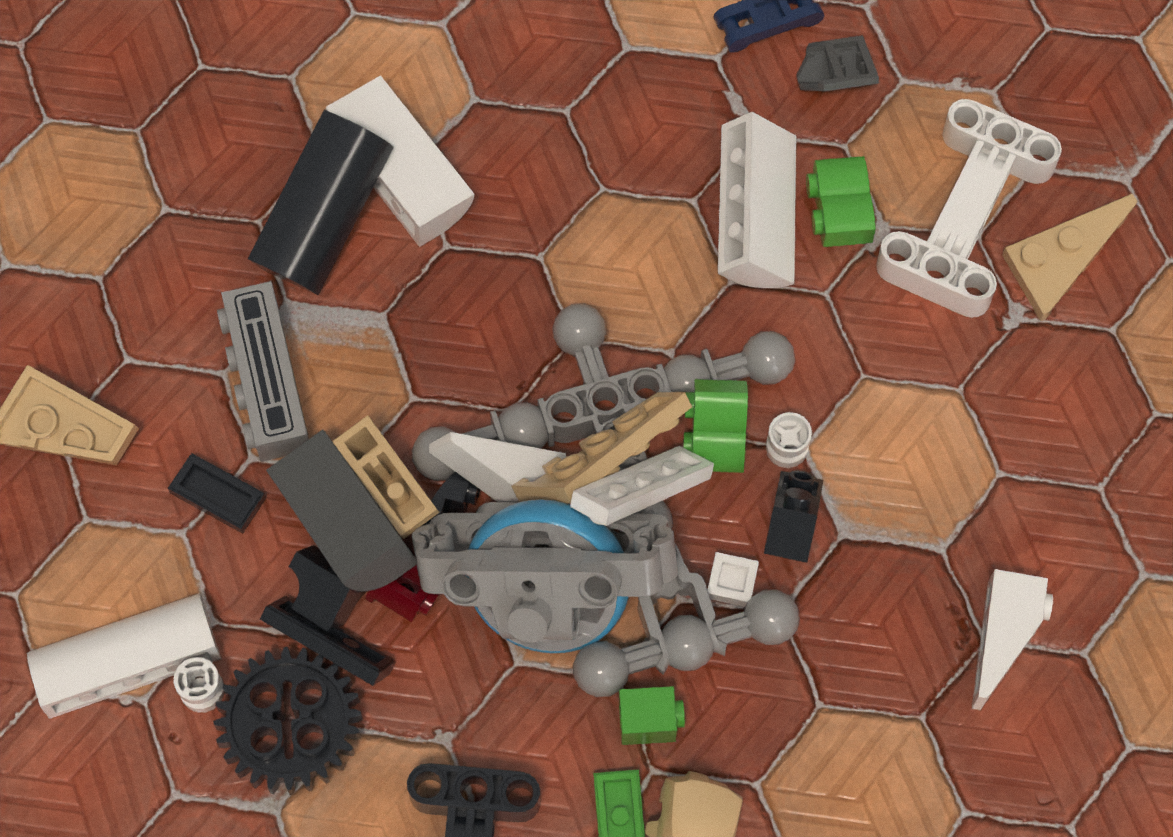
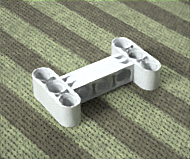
M961 99L954 102L949 108L942 135L947 146L969 156L928 240L925 241L901 231L886 235L882 240L876 269L880 277L885 281L963 316L972 318L979 317L988 310L997 282L994 274L989 269L968 260L1009 174L1030 183H1044L1052 177L1062 148L1057 137L1049 132L974 100ZM956 123H966L971 128H963ZM994 139H1003L1008 144H1000ZM1032 155H1040L1047 161L1037 160ZM900 254L906 260L895 261L889 255ZM938 271L943 274L944 278H933L927 272ZM966 288H977L983 295H972L967 292Z

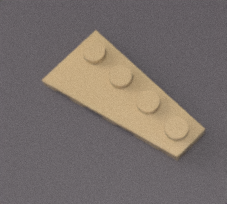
M657 392L613 420L615 430L608 429L592 434L579 442L582 449L579 453L567 456L562 460L560 457H556L543 465L542 468L546 474L537 480L529 482L528 479L523 478L513 484L511 487L518 501L542 499L571 504L574 490L619 472V465L629 457L636 456L647 450L650 446L649 441L656 435L677 426L679 423L678 418L692 408V405L685 392Z

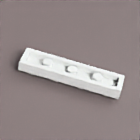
M678 446L574 490L570 507L588 516L593 523L607 526L711 479L714 463Z

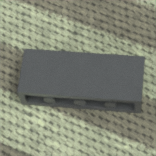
M324 430L318 432L266 470L334 572L347 588L355 591L375 590L388 585L417 565L415 556Z

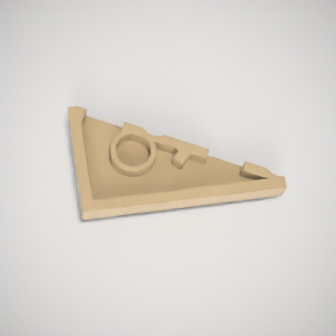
M1133 194L1005 247L1002 256L1040 321L1045 320L1051 314L1055 305L1071 289L1079 275L1092 263L1116 229H1119L1127 219L1129 213L1137 204Z

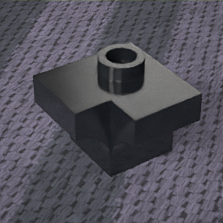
M315 545L296 551L288 566L294 571L299 581V593L291 609L327 632L344 625L356 603L367 592L347 588L334 572L320 549Z

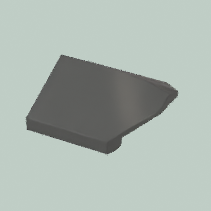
M863 35L809 43L806 48V56L796 74L799 89L808 91H831L879 83V76Z

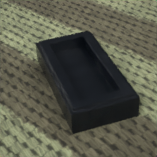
M193 453L190 454L168 487L170 494L242 534L266 500L265 493Z

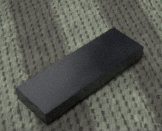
M283 596L265 607L260 620L372 686L389 676L396 663L390 656L340 627L329 632L325 631L292 610L291 608L295 601L287 596Z

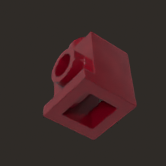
M415 565L388 585L368 591L365 599L371 603L376 600L412 622L418 612L427 616L440 594L426 593L421 589L417 565Z

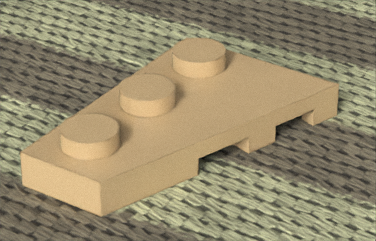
M29 365L26 366L0 408V445L111 465L118 464L139 430L135 424Z

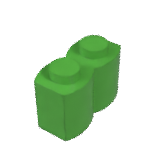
M865 157L815 160L813 173L806 175L808 198H815L817 210H812L811 213L813 234L821 236L823 247L873 243L876 226Z
M694 379V392H685L692 408L685 412L684 415L685 418H693L692 432L683 433V448L713 462L712 472L744 473L748 409L747 381Z

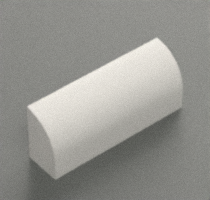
M381 75L326 106L327 111L364 127L394 147L373 188L419 247L447 231L467 212L475 194Z
M754 112L745 114L722 125L718 274L749 287L780 288L793 285L795 276L796 135Z
M200 593L27 653L28 665L39 705L49 719L174 676L178 666L187 659L202 657L211 662L221 659Z

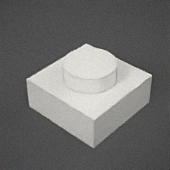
M716 552L707 589L710 599L745 607L752 597L759 561Z

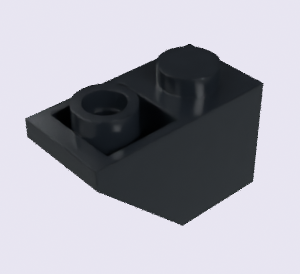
M795 470L790 473L781 471L764 554L807 563L818 516L823 480L817 479L805 471Z

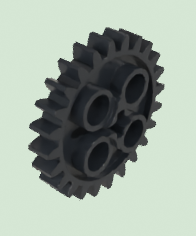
M284 647L281 659L275 660L271 652L267 650L265 651V664L261 666L252 658L248 659L251 672L246 675L241 671L235 670L233 673L239 683L237 687L231 685H223L222 687L230 700L216 702L215 705L220 713L226 715V717L213 721L216 730L226 732L216 739L219 748H230L223 756L226 763L233 764L240 761L235 769L237 776L242 778L252 772L250 783L254 788H257L266 779L268 790L271 794H275L280 783H285L289 795H293L296 782L301 781L310 792L313 788L312 778L318 776L326 784L329 783L326 769L331 766L336 770L343 771L344 767L339 758L340 754L354 756L355 754L354 748L347 740L361 739L360 730L351 725L362 721L363 716L360 710L350 709L360 702L358 693H346L353 685L350 677L337 680L341 672L340 666L333 664L325 670L326 659L318 655L313 662H310L306 648H302L297 659L291 657L288 647ZM286 682L292 683L290 706L296 718L291 721L294 754L291 759L285 758L287 735L281 723L286 720V704L284 699V684ZM318 689L322 692L320 700L313 705H303L299 702L300 696L306 690ZM273 692L277 695L275 702L270 707L258 708L254 706L256 698L261 693ZM316 732L324 736L322 743L316 749L307 750L300 747L301 740L308 733ZM271 735L278 738L277 745L270 752L261 753L255 750L256 743L263 736Z

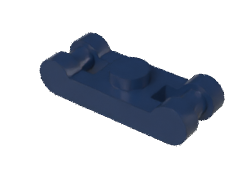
M742 0L720 8L715 12L713 18L718 29L724 30L726 34L724 42L728 50L735 53L745 49L751 43L800 26H814L821 22L825 15L820 4L814 3L813 0ZM789 4L798 5L799 8L791 10ZM748 19L750 25L740 28L738 22Z

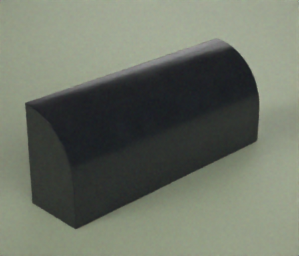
M324 109L248 260L268 273L319 295L394 147L364 127Z

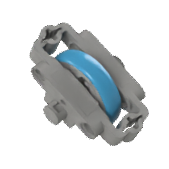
M542 499L522 502H489L481 505L476 513H443L437 515L431 520L430 524L423 525L412 533L421 589L424 592L444 594L449 601L456 605L474 606L483 621L503 639L522 648L542 653L573 652L599 641L617 624L625 610L629 597L654 595L660 591L663 584L673 581L678 575L674 531L668 527V519L658 514H641L638 511L605 526L593 523L588 516L571 508L570 504ZM613 529L621 530V531H623L625 534L618 533V532L614 531Z

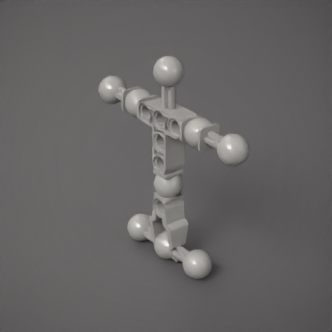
M585 303L571 304L559 312L555 318L552 332L559 348L576 358L584 385L559 391L551 395L547 401H544L543 398L537 399L538 406L528 402L514 403L505 408L499 417L495 410L490 411V426L462 434L542 449L546 442L549 447L554 446V441L570 443L604 430H615L613 420L646 400L636 394L640 389L648 388L656 393L694 392V379L740 380L746 377H750L762 385L777 384L784 380L794 368L796 361L794 348L785 336L775 331H761L752 336L744 345L742 352L712 361L708 350L704 349L701 350V358L694 355H679L670 360L664 368L662 364H657L656 369L649 367L639 368L609 377L599 350L606 335L604 319L597 309ZM601 400H608L616 406L611 410L603 411L595 407V404ZM560 412H567L572 414L574 419L567 423H561L553 417ZM445 426L430 427L420 433L412 449V462L416 469L423 476L433 481L447 480L455 472L429 453V444L450 432L457 433ZM645 451L626 459L619 465V471L647 460ZM663 500L639 511L641 514L665 516L668 519V527L672 529V513ZM675 544L677 577L673 581L663 584L658 593L651 596L638 597L637 610L648 641L623 649L608 641H597L587 645L575 657L573 676L578 686L587 694L594 697H610L627 683L629 674L655 667L664 675L669 665L680 671H695L704 666L713 656L714 652L725 656L726 645L751 637L765 645H780L789 640L798 630L800 622L799 609L790 595L777 589L763 590L752 596L746 604L744 612L715 620L716 615L703 577L698 573H689ZM677 593L680 596L689 595L692 598L698 617L679 615L670 620L661 630L653 607L657 603V599L664 598L670 600Z

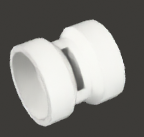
M787 412L778 415L771 422L766 441V452L768 458L779 467H796L805 460L812 437L810 423L805 417L797 413Z
M193 657L185 660L178 666L174 674L173 683L178 695L187 708L195 712L204 713L215 709L216 702L222 701L224 697L222 689L224 683L214 664L205 658Z

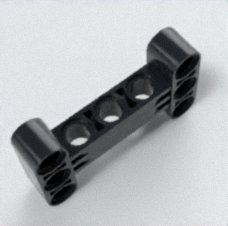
M428 763L415 767L407 780L410 800L419 812L447 816L445 837H494L496 821L527 822L536 816L541 806L538 782L530 774L521 771ZM426 780H434L441 784L439 793L432 798H424L416 793L418 786ZM471 784L482 785L487 790L486 796L478 802L466 801L462 797V793ZM517 788L527 789L533 796L532 800L525 806H514L507 799L511 791Z

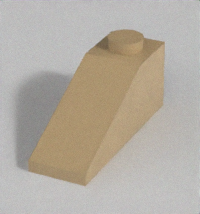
M368 415L332 441L403 539L440 513Z

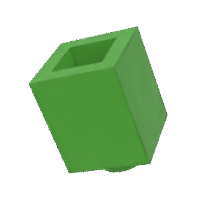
M674 686L619 689L622 745L676 742L677 728L685 727L683 700L675 701Z

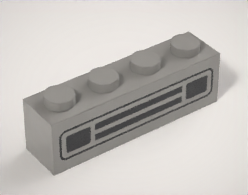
M269 281L221 292L224 308L217 310L222 334L230 333L233 346L225 347L231 372L239 371L241 384L234 385L239 410L247 409L250 423L242 424L248 449H257L261 462L284 457L309 440L272 282Z

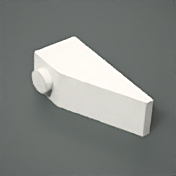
M450 432L429 444L430 454L497 502H522L518 501L511 486L523 478L528 479L529 482L537 480L546 474L542 468L543 465L556 457H560L561 460L566 457V453L454 432Z
M994 569L987 585L972 709H982L1035 635L1042 621H1049L1053 606V594L1046 593L1048 578Z

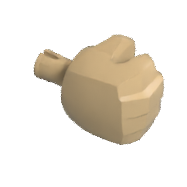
M688 771L685 776H673L665 779L659 797V802L662 803L661 816L658 821L647 822L645 834L648 837H736L743 802L742 796L729 789L726 784L697 772Z

